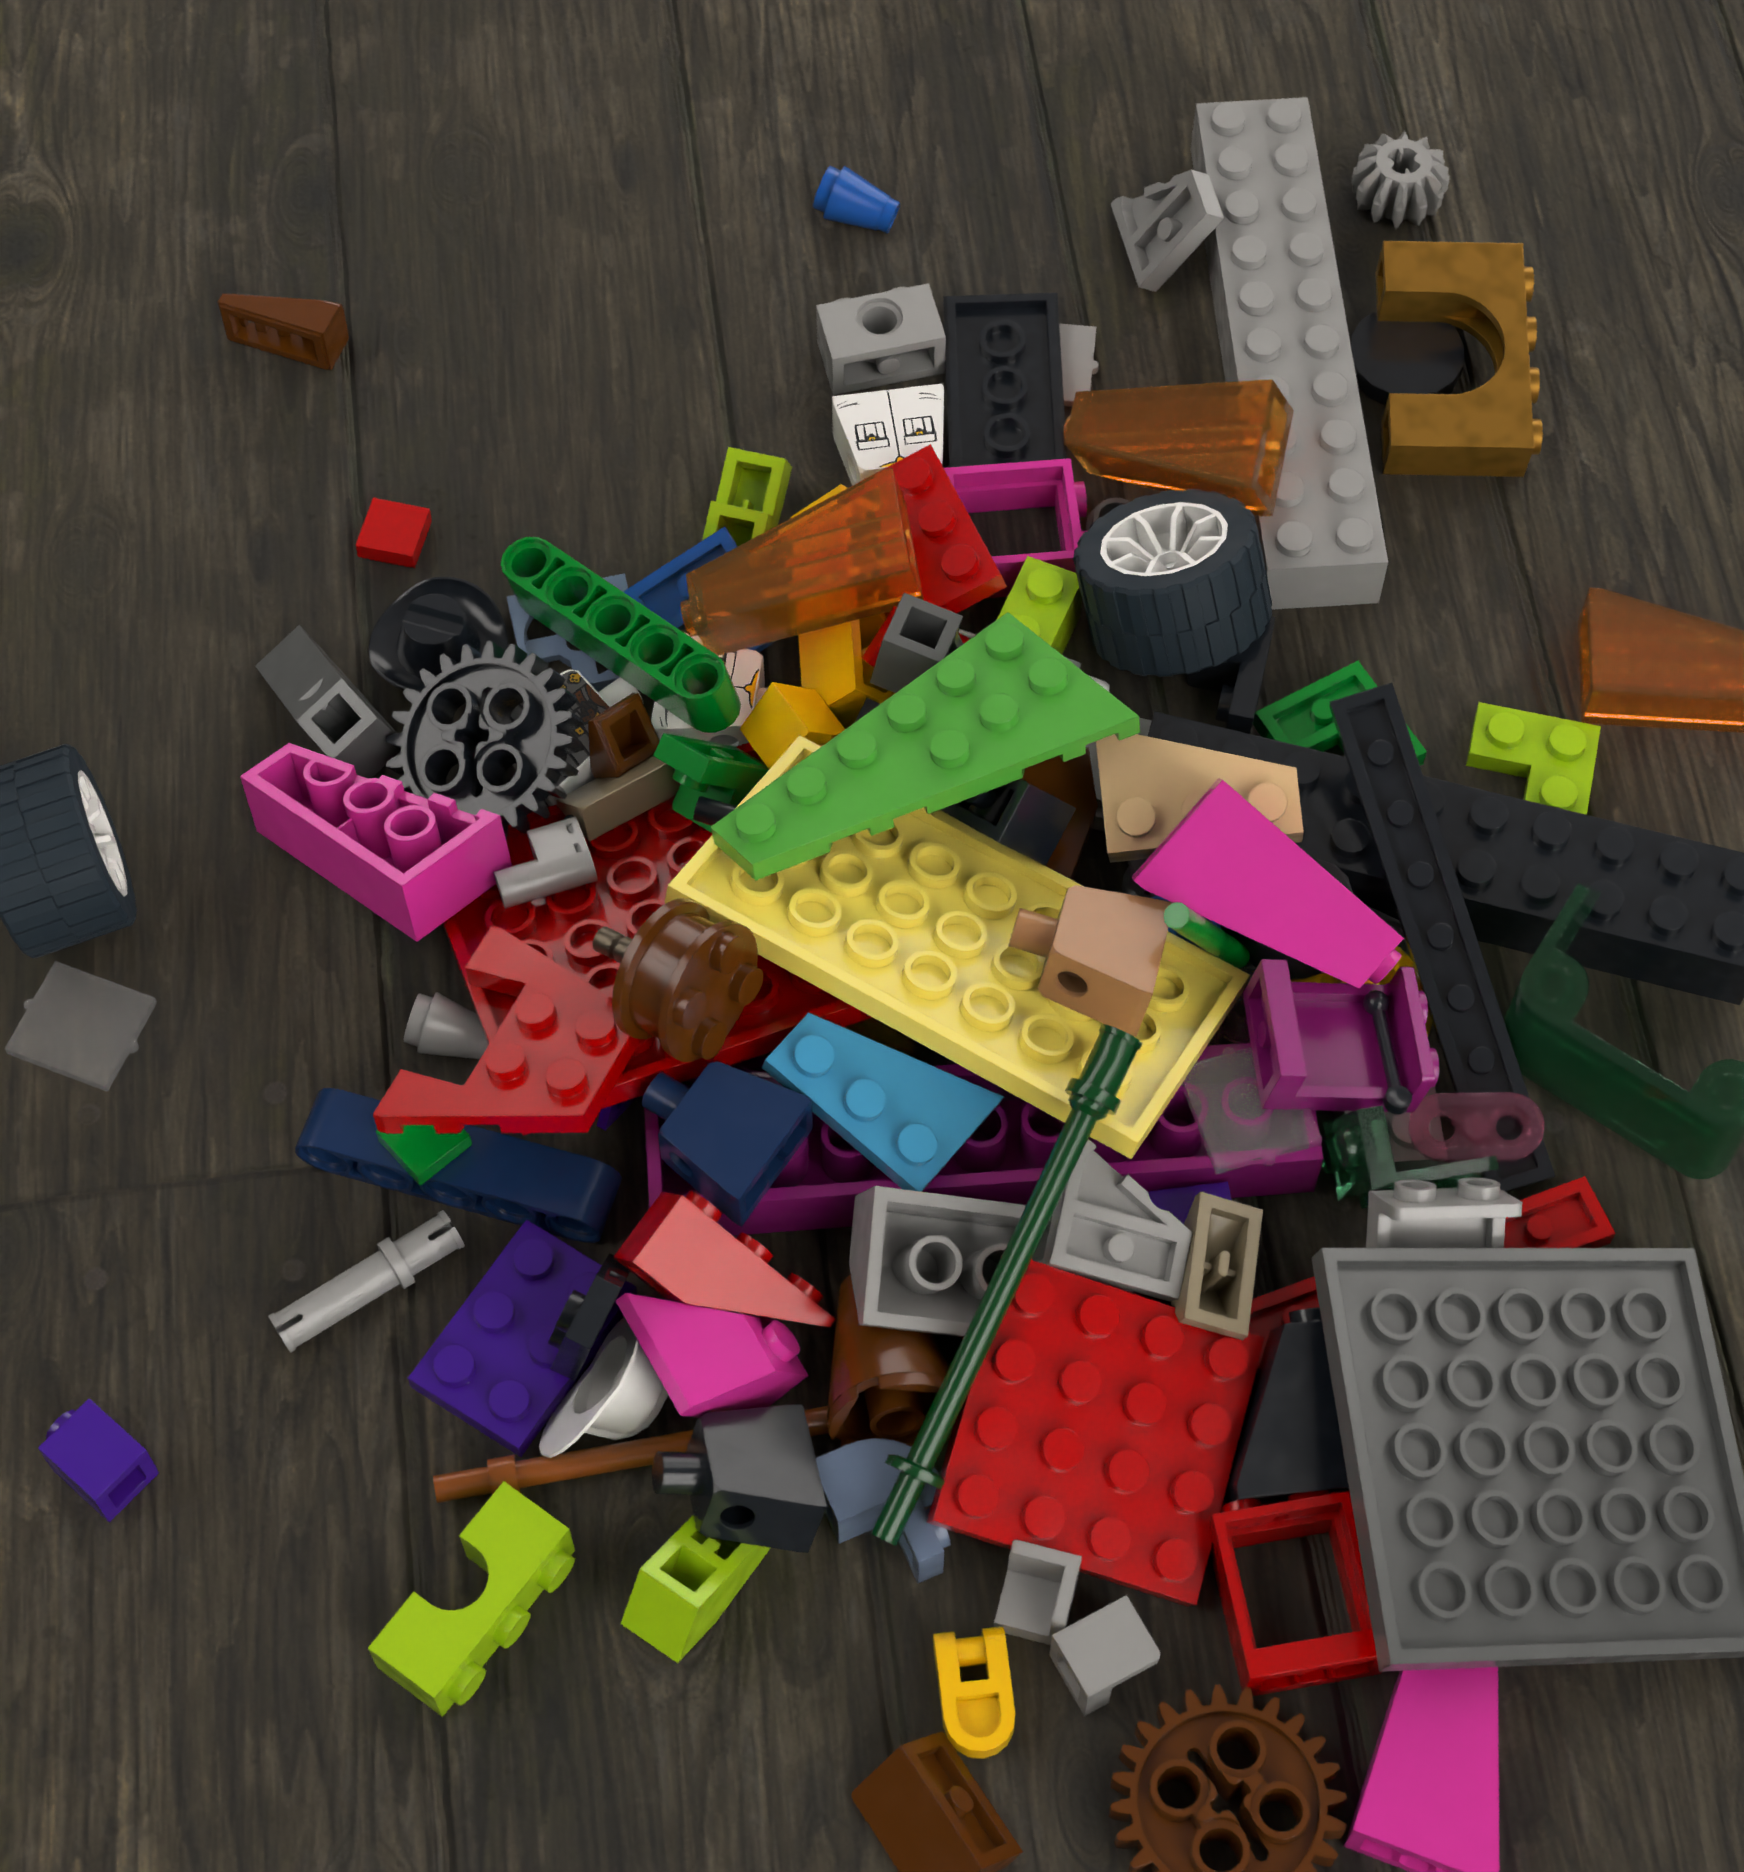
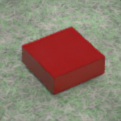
M373 498L355 545L358 557L415 568L432 523L430 508Z

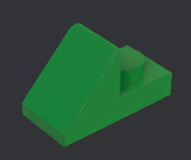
M663 733L653 755L675 769L672 778L679 782L680 786L672 802L674 811L711 832V825L693 820L699 796L738 806L769 771L765 763L735 746Z

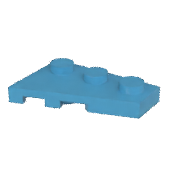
M809 1012L765 1059L761 1067L783 1087L810 1098L814 1114L904 1190L922 1192L1004 1098V1096Z

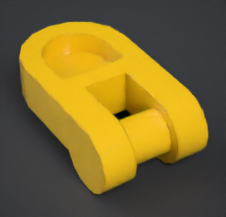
M1004 1627L983 1628L982 1636L957 1639L954 1632L933 1634L935 1666L943 1728L946 1737L956 1751L969 1758L984 1759L997 1755L1008 1745L1013 1735L1015 1723V1706ZM985 1665L988 1679L961 1682L959 1667Z

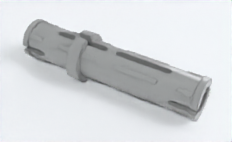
M445 1211L438 1212L437 1216L394 1242L389 1237L377 1244L379 1251L277 1313L270 1314L268 1317L289 1352H293L299 1345L400 1284L403 1289L415 1283L413 1277L415 1274L456 1249L460 1250L465 1246L455 1226L452 1228L451 1220Z

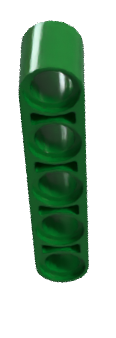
M525 537L515 541L505 550L501 559L502 572L520 606L530 616L694 729L704 733H715L725 730L735 722L740 714V698L724 662L718 655L547 540L539 537Z

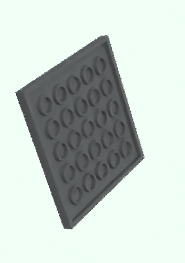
M1321 1248L1311 1257L1379 1672L1744 1657V1475L1695 1248Z

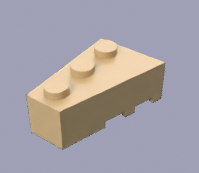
M1113 734L1096 741L1106 846L1110 863L1147 859L1218 778L1224 780L1293 842L1299 843L1303 840L1297 768L1139 734L1120 741Z

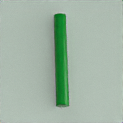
M1175 902L1165 909L1163 915L1165 924L1205 951L1238 969L1244 967L1249 962L1250 952L1244 944L1183 903Z

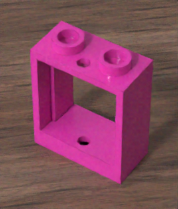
M1071 458L944 468L968 513L1055 506L1061 551L992 556L1007 587L987 598L1008 597L1027 556L1076 573L1073 557L1074 551L1078 547L1077 542L1082 534L1087 532L1081 531L1080 518L1087 515V498L1084 481L1074 482Z

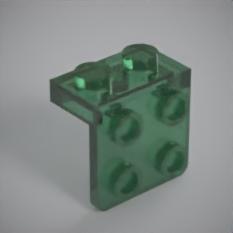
M1383 1105L1357 1109L1323 1122L1325 1134L1320 1135L1323 1154L1322 1165L1327 1174L1333 1173L1338 1200L1359 1197L1361 1209L1368 1208L1369 1191L1394 1190V1183L1396 1181L1421 1180L1435 1184L1436 1188H1458V1181L1460 1179L1482 1178L1481 1174L1499 1169L1497 1156H1489L1396 1172Z

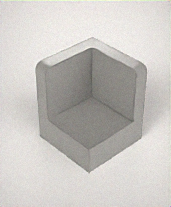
M1013 1540L1009 1553L1008 1570L994 1627L1003 1626L1005 1634L1051 1645L1052 1635L1067 1627L1082 1556L1020 1540Z
M1126 1595L1053 1634L1049 1656L1083 1715L1086 1716L1109 1703L1113 1687L1157 1664L1160 1659V1651Z

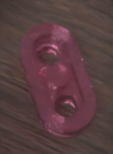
M1512 1092L1433 1094L1425 1097L1418 1108L1412 1111L1408 1122V1135L1415 1150L1423 1157L1437 1162H1510L1521 1160L1529 1156L1538 1147L1545 1130L1544 1118L1536 1103L1522 1094ZM1509 1116L1515 1118L1520 1123L1521 1134L1517 1139L1505 1140L1499 1136L1496 1124L1500 1118ZM1437 1117L1447 1118L1454 1126V1134L1448 1140H1436L1429 1132V1123Z

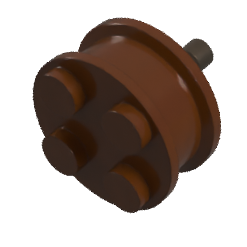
M675 899L661 906L643 923L633 939L625 937L623 934L605 926L596 933L593 940V949L620 963L612 996L613 1016L618 1028L636 1039L658 1038L663 1050L669 1056L682 1062H692L700 1058L710 1060L715 1057L721 1050L726 1036L735 1025L745 1005H748L755 999L762 986L763 972L757 967L758 950L752 931L748 927L732 920L718 923L710 921V916L706 909L689 899Z

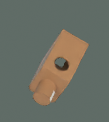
M1075 885L1067 888L1057 919L1020 908L1008 946L1046 957L1038 985V990L1043 997L1136 1037L1154 991L1169 928L1164 922V911L1172 903L1165 900Z

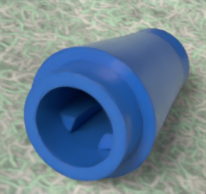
M829 166L816 192L813 208L824 213L823 219L876 231L880 230L888 234L895 221L901 202L892 199L890 195L848 167L844 166L842 170Z

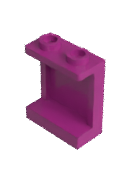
M1261 959L1243 992L1261 1109L1388 1112L1383 1105V1098L1388 1090L1373 1017L1363 1007L1365 995L1370 991L1379 990L1389 998V1008L1385 1014L1400 1082L1412 1095V1102L1405 1113H1414L1429 1089L1436 1085L1439 1076V1057L1435 1048L1429 1046L1425 1026L1428 1016L1427 997L1423 991L1418 990L1414 968L1399 967L1388 984H1363L1360 988H1357L1348 983L1291 982L1287 960Z

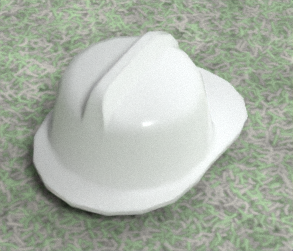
M625 1317L610 1331L591 1365L551 1415L539 1443L542 1456L552 1458L564 1452L584 1433L612 1440L632 1437L646 1429L659 1414L668 1393Z

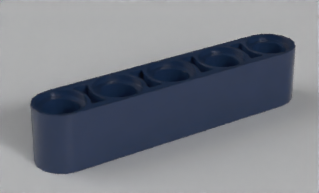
M335 1088L319 1090L295 1147V1153L300 1159L317 1169L520 1226L527 1219L550 1234L584 1243L600 1241L622 1180L620 1173L613 1167L593 1158L480 1127L465 1125L464 1129L470 1135L472 1146L420 1186L378 1141L376 1134L378 1129L373 1113L381 1100Z

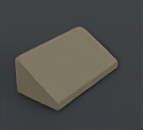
M652 755L620 777L596 778L568 793L565 799L558 798L556 803L565 816L570 814L576 816L584 837L590 842L675 796L680 783L672 778L675 769Z

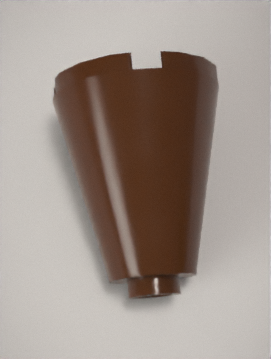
M849 1275L841 1283L839 1289L827 1410L829 1435L832 1441L835 1437L841 1440L842 1447L865 1439L894 1440L912 1447L949 1366L933 1334L859 1325L852 1278ZM952 1427V1429H951V1431H950V1433H949V1435H948V1438H947L946 1442H947V1441L950 1439V1437H951V1433H952L953 1427Z

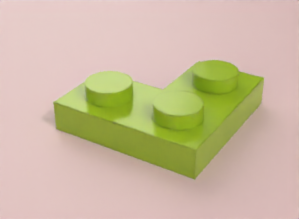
M1479 702L1474 717L1466 766L1527 778L1523 800L1587 815L1601 726Z

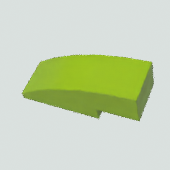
M728 447L716 502L711 501L702 541L725 527L730 532L759 581L762 582L782 512L792 466L785 458ZM708 614L697 621L714 625Z

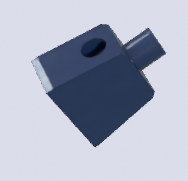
M718 1061L709 1063L691 1088L668 1074L661 1072L652 1080L642 1099V1107L665 1120L658 1133L661 1157L665 1163L740 1227L746 1222L813 1129L812 1100L810 1098Z

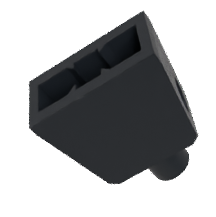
M792 1404L705 1413L696 1421L686 1452L658 1451L654 1457L652 1467L654 1492L656 1494L690 1495L696 1530L704 1537L794 1552H809L827 1504L803 1405Z

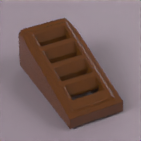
M223 293L218 300L226 336L230 341L325 370L333 369L348 342L349 333L343 305L336 302Z

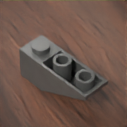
M300 625L255 666L297 723L320 749L329 757L354 765L357 775L368 779L372 778L386 765L388 760L395 757L401 751L386 742L387 736L397 732Z

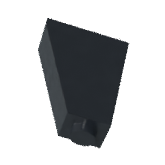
M1320 1308L1289 1312L1290 1323L1283 1324L1269 1333L1246 1409L1224 1495V1503L1241 1499L1284 1497L1304 1492L1349 1490Z

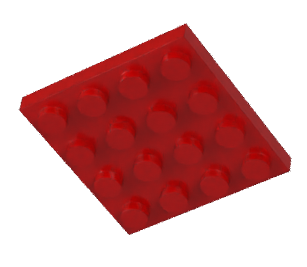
M1031 1260L954 1423L940 1476L944 1479L945 1483L941 1490L937 1488L935 1490L926 1523L1007 1549H1011L1013 1540H1020L1082 1556L1079 1571L1081 1573L1187 1607L1196 1606L1213 1543L1210 1529L1211 1516L1221 1511L1265 1337L1248 1332V1336L1240 1340L1180 1323L1175 1314V1307Z

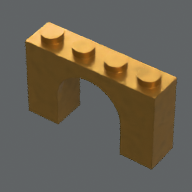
M1383 241L1376 269L1378 321L1449 323L1470 333L1483 344L1490 354L1495 370V375L1479 388L1465 393H1389L1381 421L1383 474L1524 477L1532 454H1540L1543 438L1541 419H1533L1532 403H1536L1539 396L1540 374L1537 367H1530L1529 352H1534L1536 346L1537 322L1535 317H1527L1526 302H1531L1533 296L1534 270L1533 267L1524 266L1523 243Z

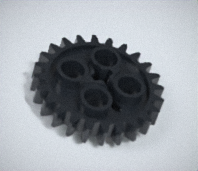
M487 641L481 655L479 651L465 644L462 647L460 663L443 653L440 655L442 673L435 676L425 669L420 671L421 679L426 686L421 693L407 688L403 691L405 697L413 705L409 712L393 711L392 717L403 724L404 728L402 733L386 737L387 743L401 750V754L388 760L386 766L396 773L403 775L398 780L402 781L404 791L426 799L433 793L446 796L456 801L458 810L476 815L480 809L500 815L507 842L508 825L526 835L527 831L530 830L527 815L534 812L548 819L551 815L544 800L549 795L560 799L567 797L566 792L557 782L560 776L578 775L579 771L566 762L567 754L584 750L582 743L569 736L570 732L584 725L582 718L573 712L567 711L577 702V698L565 688H561L566 679L552 668L547 669L548 663L534 653L527 657V653L514 644H510L504 651L503 648L494 642ZM466 703L464 714L458 721L453 723L455 712L461 705ZM524 703L522 714L517 720L510 723L512 711L516 706ZM459 763L456 777L446 785L448 772ZM517 763L514 777L510 782L503 785L505 772L510 766Z

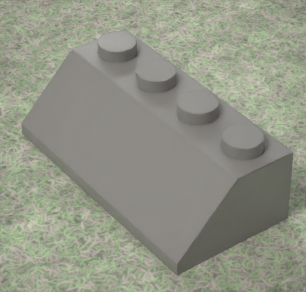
M874 1186L856 1195L849 1267L859 1325L964 1337L1026 1205ZM1052 1217L1031 1260L1043 1263ZM1115 1287V1288H1118V1289H1121V1290H1124V1291L1133 1293V1291L1126 1290V1289H1122V1288H1119V1287Z

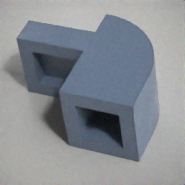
M865 1439L845 1445L816 1458L827 1504L825 1514L839 1544L874 1528L900 1473L899 1470L889 1466L885 1461L889 1454L899 1455L906 1459L911 1450L910 1446L888 1439ZM933 1467L932 1472L938 1474L937 1470ZM925 1484L899 1539V1544L917 1583L943 1573V1548L951 1545L947 1529L926 1523L930 1508L925 1510L924 1507L932 1504L936 1490L935 1487Z

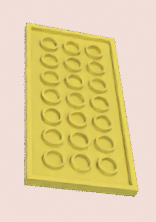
M799 735L737 807L821 746ZM924 807L894 818V828L873 836L870 835L867 829L833 842L829 853L756 881L714 843L713 836H711L669 883L664 903L680 898L689 899L702 905L708 912L710 921L714 923L732 920L748 927L756 939L758 955L1060 1121L1066 1122L1071 1106L1068 1101L1070 1095L1065 1092V1089L1071 1078H1079L1100 1034L1099 1030L1103 1023L1043 997L1038 990V985L1046 957L1009 947L1008 945L1020 908L1057 919L1067 888L1075 885L1082 886L1079 883L998 843L941 810L927 814ZM1167 932L1154 991L1136 1036L1142 1043V1046L1137 1051L1116 1095L1121 1103L1115 1115L1107 1114L1106 1118L1096 1121L1089 1137L1130 1159L1133 1158L1243 993L1250 976L1248 973L1171 932Z

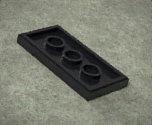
M1058 293L943 296L944 333L946 336L945 367L949 467L1067 459Z

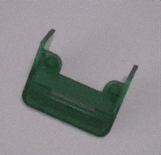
M1578 883L1526 966L1503 1018L1521 1074L1683 1175L1694 1179L1715 1177L1729 1167L1744 1144V1061L1724 1059L1712 1063L1700 1074L1692 1089L1688 1092L1573 1022L1587 1000L1589 979L1584 967L1576 959L1566 954L1565 951L1602 893L1590 885Z

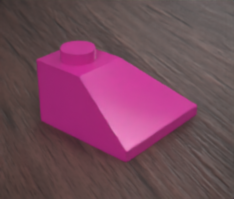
M624 1293L616 1300L617 1305L680 1416L699 1418L708 1412L769 1407L809 1376L797 1356L800 1353L798 1341L793 1333L778 1320Z

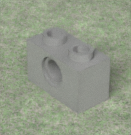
M929 283L912 287H897L887 292L856 298H840L830 303L816 305L817 343L833 395L945 373L946 336Z

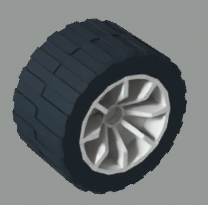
M1201 489L1168 490L1149 496L1145 495L1135 498L1124 505L1121 504L1110 510L1105 516L1098 518L1090 525V529L1082 534L1077 542L1078 547L1074 551L1073 560L1093 645L1096 647L1098 655L1103 660L1109 661L1111 666L1122 671L1128 670L1136 675H1157L1158 677H1171L1177 674L1200 672L1202 669L1225 663L1227 659L1239 655L1248 649L1250 644L1263 634L1265 626L1271 620V606L1273 604L1255 517L1251 510L1245 508L1244 504L1235 498H1228L1225 494L1215 491H1202Z
M63 744L1 765L0 917L11 938L19 946V949L31 958H38L133 925L137 915L136 899L125 855L103 796L85 760L78 753L77 749L71 745Z

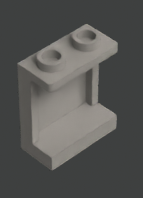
M1486 1178L1460 1179L1458 1181V1188H1436L1435 1184L1421 1180L1396 1181L1394 1183V1190L1369 1191L1366 1248H1504L1506 1217H1521L1522 1202L1501 1190L1499 1182Z

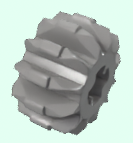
M1405 130L1396 140L1382 133L1375 144H1365L1363 151L1359 154L1357 167L1353 169L1351 180L1353 192L1357 193L1358 209L1371 210L1373 223L1383 218L1392 219L1395 229H1397L1401 222L1407 219L1419 227L1425 215H1436L1437 210L1442 204L1444 193L1447 192L1450 176L1448 175L1449 168L1444 166L1443 150L1429 149L1427 137L1418 141L1409 140Z

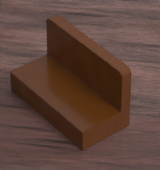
M943 1731L900 1745L852 1791L851 1796L854 1803L899 1872H997L1006 1868L1023 1853Z

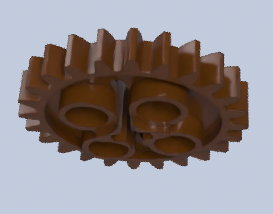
M1221 1685L1214 1686L1209 1705L1202 1706L1198 1697L1191 1689L1186 1690L1183 1697V1713L1180 1715L1164 1701L1161 1702L1156 1712L1161 1728L1157 1729L1142 1720L1137 1723L1135 1735L1144 1749L1132 1745L1122 1746L1119 1759L1133 1772L1113 1773L1110 1788L1128 1796L1126 1799L1111 1803L1109 1808V1818L1129 1822L1130 1824L1116 1834L1115 1847L1121 1849L1137 1847L1138 1853L1129 1864L1128 1872H1146L1148 1870L1152 1872H1217L1210 1869L1202 1861L1199 1853V1848L1210 1841L1225 1843L1234 1851L1237 1857V1866L1227 1872H1318L1311 1862L1321 1866L1332 1867L1338 1853L1322 1839L1341 1838L1346 1830V1824L1335 1817L1327 1815V1813L1342 1808L1347 1800V1796L1344 1792L1325 1788V1785L1330 1783L1340 1770L1338 1763L1317 1764L1315 1760L1326 1742L1325 1738L1319 1736L1303 1742L1298 1735L1303 1726L1305 1716L1300 1713L1284 1724L1277 1719L1280 1699L1275 1696L1262 1711L1254 1709L1252 1690L1249 1687L1244 1688L1237 1705L1227 1703L1225 1692ZM1228 1741L1239 1742L1251 1751L1254 1764L1244 1770H1234L1227 1767L1220 1760L1217 1748ZM1195 1751L1203 1759L1205 1769L1209 1775L1208 1779L1194 1763L1189 1761L1187 1757L1189 1752ZM1168 1780L1184 1782L1192 1789L1195 1795V1803L1185 1809L1171 1808L1160 1799L1157 1787ZM1217 1792L1225 1801L1237 1797L1242 1802L1237 1819L1229 1810L1217 1814L1212 1809L1218 1795ZM1269 1802H1279L1286 1805L1296 1818V1827L1287 1832H1277L1270 1829L1263 1822L1259 1808ZM1246 1832L1260 1848L1266 1851L1268 1858L1265 1861L1258 1860L1250 1850V1844L1245 1835Z

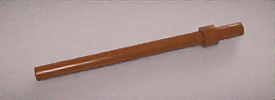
M828 1406L804 1410L810 1437L829 1434L827 1426ZM693 1430L563 1452L552 1458L541 1456L516 1461L514 1454L487 1459V1466L433 1475L436 1501L441 1503L486 1494L493 1495L503 1481L521 1493L520 1488L653 1465L654 1457L658 1451L686 1452Z

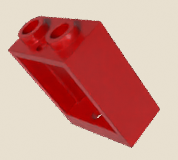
M1329 1490L1291 1494L1286 1502L1261 1506V1502L1258 1499H1241L1222 1506L1220 1513L1212 1514L1210 1529L1213 1543L1210 1556L1241 1691L1245 1687H1249L1252 1690V1695L1258 1696L1382 1673V1671L1379 1672L1350 1491L1329 1494ZM1328 1532L1353 1632L1257 1648L1234 1548Z

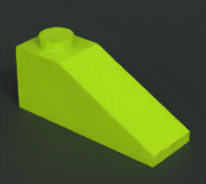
M692 1515L640 1568L621 1624L679 1663L717 1622L770 1550V1547L704 1537L696 1530L694 1515Z

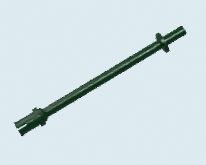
M1101 1025L1100 1034L1079 1078L1070 1079L1065 1092L1070 1095L1068 1101L1071 1111L906 1459L899 1455L889 1454L885 1461L886 1464L899 1470L900 1473L871 1534L897 1546L925 1484L939 1490L942 1489L945 1481L940 1475L932 1472V1469L1096 1121L1106 1118L1107 1114L1115 1115L1121 1101L1116 1095L1137 1051L1142 1046L1139 1039L1125 1031L1110 1025Z

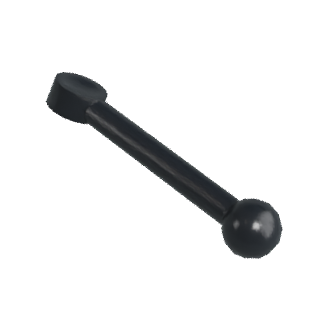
M1373 990L1365 995L1363 1007L1373 1017L1388 1090L1383 1098V1105L1388 1112L1400 1115L1408 1110L1412 1102V1095L1406 1087L1401 1085L1385 1014L1389 1008V998L1382 991Z

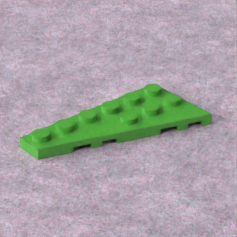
M1007 612L712 825L710 828L713 840L723 852L756 881L829 853L833 842L867 829L870 835L873 836L894 828V818L923 807L927 814L1014 782L1023 778L1025 768L1056 756H1060L1063 762L1086 754L1085 745L1113 734L1116 735L1119 741L1140 733L1139 715Z

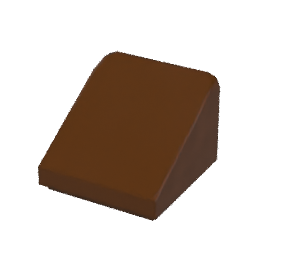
M638 692L630 694L588 721L590 768L594 778L620 777L652 756L659 744V738Z

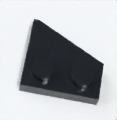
M610 1253L598 1271L587 1294L584 1295L575 1289L572 1291L547 1343L559 1349L550 1369L573 1381L576 1380L630 1273V1270L613 1258L614 1255Z

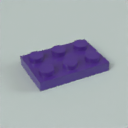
M526 1219L409 1375L410 1387L511 1452L522 1457L596 1355L607 1335L624 1316L615 1301L575 1381L550 1369L559 1349L547 1344L555 1329V1325L572 1291L575 1289L586 1295L602 1265ZM625 1281L617 1299L624 1293L637 1295L636 1286Z

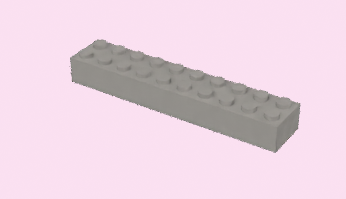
M1308 97L1196 103L1191 141L1192 163L1195 171L1209 174L1224 219L1206 237L1204 242L1243 502L1245 508L1253 513L1258 528L1273 604L1271 608L1273 610L1379 603L1388 566V557Z

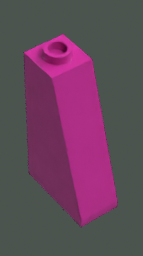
M1220 778L1213 783L1132 875V879L1144 890L1172 903H1183L1211 921L1357 988H1360L1367 979L1374 984L1379 983L1401 958V954L1395 949L1404 939L1399 933Z
M1498 1667L1399 1671L1344 1847L1409 1872H1499Z

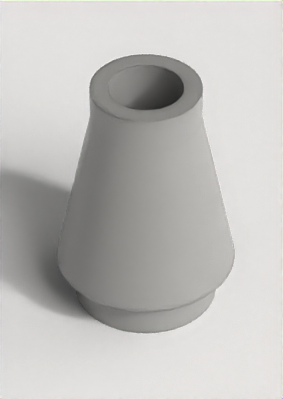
M438 992L435 993L434 997L421 993L418 994L409 1016L403 1042L417 1046V1054L480 1059L488 1047V1043L477 1014Z

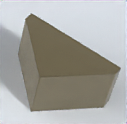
M1200 1192L1195 1196L1184 1222V1225L1193 1233L1179 1299L1170 1301L1172 1307L1176 1308L1175 1314L1180 1323L1240 1340L1248 1336L1263 1215L1262 1209Z

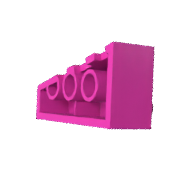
M288 743L240 776L258 833L416 942L496 885L495 871L512 867L500 815L480 809L476 815L458 810L454 799L437 793H433L428 799L404 791L402 781L382 775L379 779L362 777L356 774L354 765Z

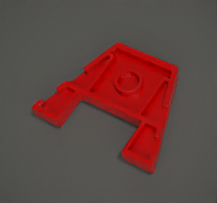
M491 925L465 967L470 985L518 998L464 1085L450 1083L401 1069L373 1113L379 1132L403 1134L404 1125H434L436 1133H461L465 1125H500L502 1133H588L640 1043L641 1039L633 1038L618 1028L613 1016L612 997L504 929Z

